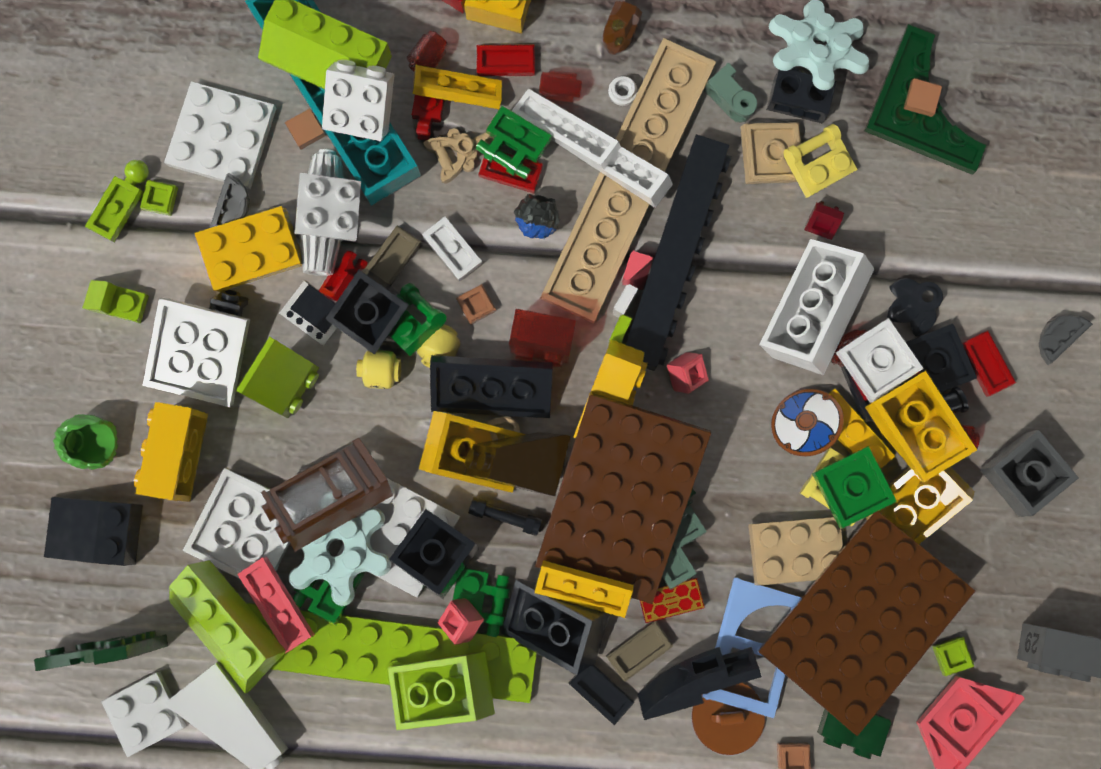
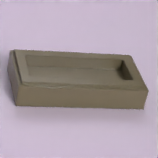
M396 225L365 269L370 270L386 283L392 285L422 243Z
M653 621L606 655V657L625 682L672 648L673 644L658 623Z

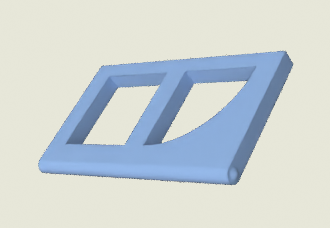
M739 577L734 578L715 648L720 647L721 654L725 655L731 653L732 647L739 650L752 647L754 654L763 656L758 652L763 643L735 635L739 625L749 614L763 607L779 605L791 607L792 610L802 597L761 585L757 586L754 583L741 580ZM777 667L775 668L767 703L722 689L703 694L702 697L706 700L711 699L774 718L785 674Z

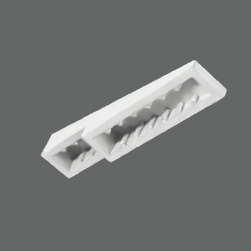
M530 89L525 92L512 110L515 114L552 135V141L655 208L673 185L669 174L624 149L616 139Z

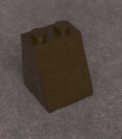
M537 432L473 444L472 450L466 456L465 466L467 469L465 474L530 492L556 496L571 436Z

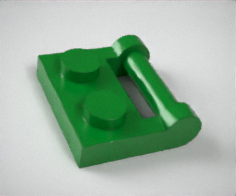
M408 283L401 288L400 295L409 306L413 304L427 319L421 325L406 310L389 336L411 356L445 324L447 317L440 309L434 308L420 295L419 289L414 284Z

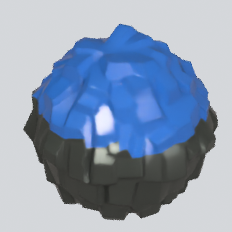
M527 194L514 210L515 221L518 223L519 229L523 232L524 236L531 239H545L552 235L558 229L561 221L556 200L553 198L548 199L541 195Z

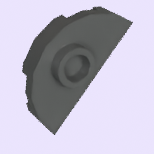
M230 173L226 174L210 228L244 218L249 211L250 199L247 189L240 179Z
M1071 315L1060 316L1049 322L1042 330L1039 339L1040 354L1047 365L1052 364L1093 323L1084 317Z

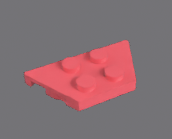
M955 676L916 721L935 769H965L1025 698L1014 692Z

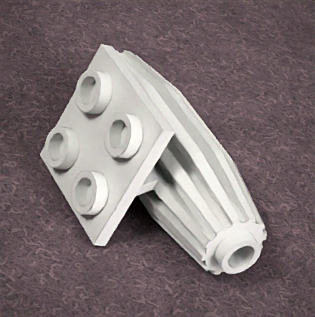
M320 149L318 154L312 155L308 174H299L295 234H300L303 273L315 276L333 275L341 241L357 240L361 181L344 179L342 158L336 155V151L329 149Z

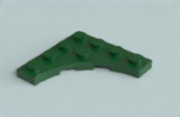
M908 24L864 132L973 175L978 169L987 145L971 138L956 125L953 126L941 112L943 108L939 101L936 112L932 117L904 109L911 81L915 78L930 83L928 72L930 70L932 44L935 38L934 34Z
M154 630L126 637L120 636L97 642L81 643L75 645L76 651L65 652V647L45 650L44 657L34 659L35 671L80 664V662H94V665L129 659L168 647L167 634L156 636V631Z

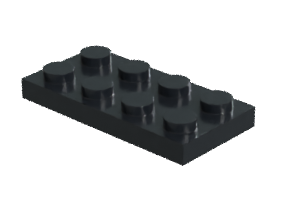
M953 323L906 342L924 368L920 371V374L926 371L940 393L977 379ZM845 366L842 367L841 370L862 419L865 423L873 420L865 408L870 402L868 400L864 401L851 374ZM910 379L904 381L903 383L899 384V385L896 386L895 388L899 387L900 385L904 384L905 382L909 381Z
M431 355V412L550 418L553 362Z

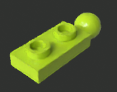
M131 160L126 164L124 169L125 180L116 176L113 177L86 223V228L112 242L116 241L144 193L141 189L135 187L137 183L144 182L149 175L148 166L141 160Z

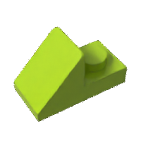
M91 280L82 308L141 324L149 295L118 287L107 281Z

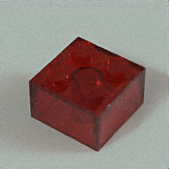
M516 309L509 340L510 353L515 354V358L518 360L532 361L534 357L544 359V362H553V367H562V363H569L576 320Z

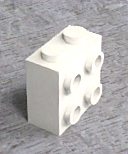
M350 60L334 62L326 70L322 129L382 141L389 131L394 73L386 72V69L380 66H368L367 68L356 66V63Z

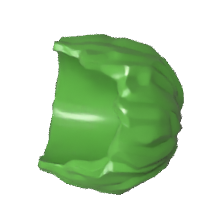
M75 415L73 418L65 420L54 433V449L57 451L58 456L63 462L76 468L90 470L103 468L109 465L117 454L118 438L116 436V426L112 422L103 420L95 415Z

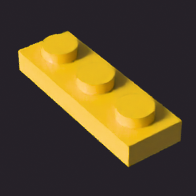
M416 65L412 94L499 109L502 101V80Z
M835 388L832 389L828 394L839 403L844 416L843 430L838 441L850 454L869 446L880 469L883 468L895 455Z
M543 560L534 593L625 618L634 585Z

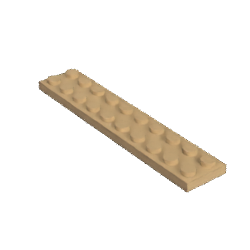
M663 38L616 137L621 147L665 172L715 67L716 61ZM600 172L544 288L541 299L589 322L595 323L650 204Z

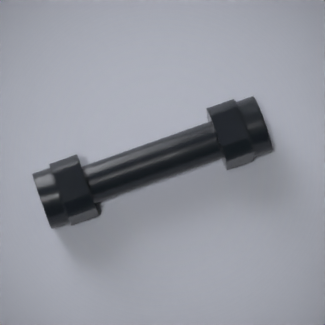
M473 497L468 514L479 518L486 516L523 528L522 532L537 536L542 522L541 518L529 514L525 517L488 505V501Z

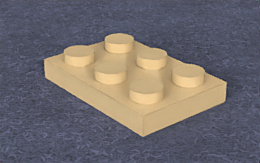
M834 517L748 524L754 584L757 586L817 580L843 548L841 528H839Z

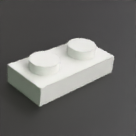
M443 217L422 234L423 238L459 282L482 265L481 259L446 217Z

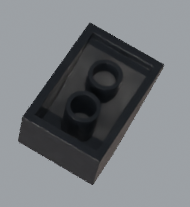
M51 497L44 557L96 564L136 565L143 505Z
M520 578L516 579L502 634L515 638V641L575 675L580 674L595 664L610 614L536 594L534 592L537 583Z

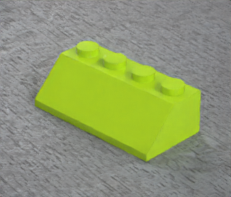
M274 0L264 20L258 58L267 64L325 89L326 70L334 62L350 60L355 62L356 66L364 68L380 66L386 69L392 55L388 43L295 0Z
M210 560L187 565L169 586V602L245 694L258 683L286 652L283 646Z

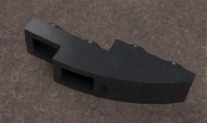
M720 647L688 658L660 674L638 693L644 721L703 704L702 694L761 678L760 669L752 647L722 655Z

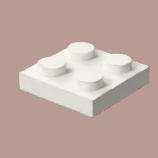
M889 318L836 352L870 403L924 369Z
M160 671L101 701L127 757L186 727L183 718L171 710L165 703L172 695Z

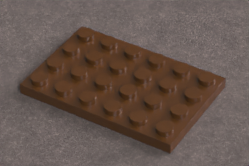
M590 392L535 567L541 569L544 560L634 585L631 598L653 604L711 436V430Z
M877 511L866 519L760 647L758 652L852 733L858 736L971 598L975 590Z

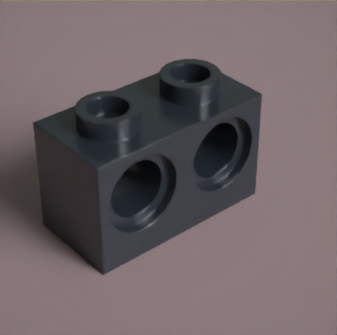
M795 67L788 71L778 69L773 80L766 110L822 124L829 115L837 81L834 82L831 89L820 90L813 84L812 75L802 73ZM781 86H790L794 93H785ZM810 93H818L822 100L816 101L812 99Z

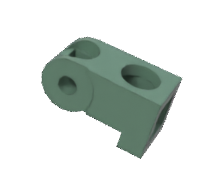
M727 63L707 81L704 91L732 120L739 123L746 122L757 108V99L751 92L744 91L733 79L736 70L730 63Z

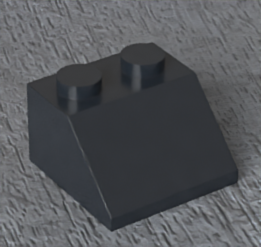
M359 269L326 317V320L375 355L409 307V304L391 285L370 270Z
M425 509L389 560L441 599H444L479 549L476 543Z

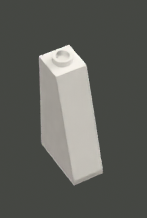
M219 662L215 663L165 702L171 710L250 769H274L284 761L281 754L289 748L249 694H245Z

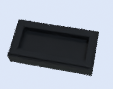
M594 664L580 674L574 675L568 682L570 686L614 726L635 703L633 699Z

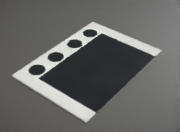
M303 281L279 313L323 346L337 329V327L326 320L335 303L305 281Z

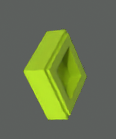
M147 180L140 208L144 211L172 216L178 188L175 185Z
M623 314L622 316L620 315L608 344L611 339L622 343L632 318Z
M959 636L932 646L942 675L948 676L974 667L964 637Z

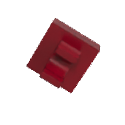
M823 201L816 202L804 230L832 240L843 220L844 212L839 211L837 206L831 208L825 206Z

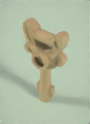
M453 128L448 131V137L430 138L424 141L423 144L427 151L436 155L442 167L441 181L447 184L456 178L462 169L465 172L473 171L475 168L474 161L477 159L476 146L478 142L482 139L490 144L494 138L485 132L471 139L468 134L462 133L460 135V132ZM450 147L457 153V162L452 163L445 148Z

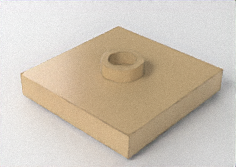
M799 122L753 123L740 126L746 184L797 182L783 153L788 147L801 144Z

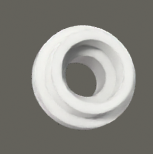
M625 76L615 78L610 83L608 89L611 101L620 106L631 104L637 95L636 83L631 78ZM624 88L628 91V94L621 96L617 91Z

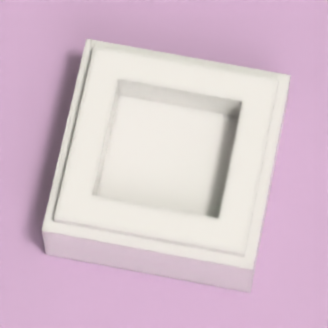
M630 284L626 285L614 306V316L619 318L620 315H625L638 288Z

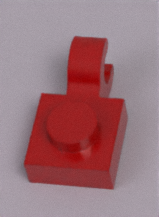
M420 95L414 96L411 115L412 119L418 120L416 129L418 140L426 141L430 139L432 122L441 123L445 100Z
M347 251L342 258L339 268L335 267L333 275L327 276L319 292L337 302L353 279V275L359 269H365L368 262L359 258L353 266V260L357 254Z

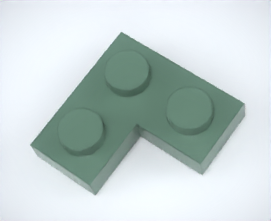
M691 506L687 507L684 511L662 575L670 590L697 574L681 549L707 532Z

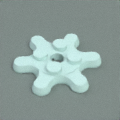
M811 0L803 9L805 19L793 20L779 14L770 21L769 30L774 35L782 37L788 45L787 48L781 49L776 53L773 58V64L777 69L788 71L796 66L805 67L812 73V82L820 90H829L833 87L835 82L833 72L836 69L845 68L855 74L867 72L869 68L867 55L855 50L851 46L852 41L861 38L864 32L863 23L859 19L852 18L845 22H835L833 16L825 13L824 4L821 1ZM813 39L822 41L823 43L827 42L826 46L822 44H816L813 41Z
M333 492L322 496L320 500L321 510L338 501L334 499ZM371 508L360 517L353 518L303 547L304 559L289 575L291 586L301 590L307 588L313 581L323 579L330 584L332 590L331 597L337 605L346 606L350 604L355 597L353 581L357 574L367 571L375 576H383L391 569L389 557L374 551L370 544L372 534L384 525L385 516L380 509ZM335 539L342 540L345 546L343 553L337 557L331 556L328 551L330 543Z

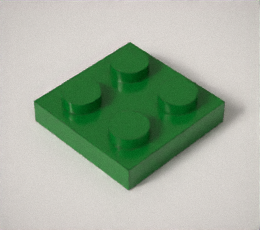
M869 446L812 473L839 528H845L897 502Z

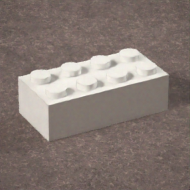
M810 239L759 345L774 359L824 375L874 271V267L865 254Z

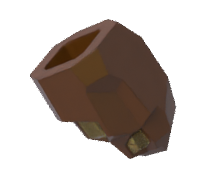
M625 1L615 2L603 31L604 47L613 55L623 52L632 43L642 18L643 12L637 6Z

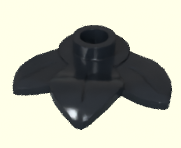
M905 278L889 286L897 299L889 307L887 319L889 318L890 321L896 323L911 322V328L915 336H920L933 327L936 322L935 309L940 306L943 300V292L937 284L933 282L919 284L912 279ZM925 291L933 293V300L931 302L923 301L922 294Z

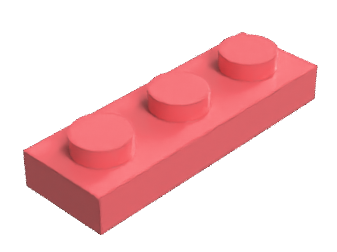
M267 556L262 557L237 574L276 639L286 650L285 653L290 652L315 635Z

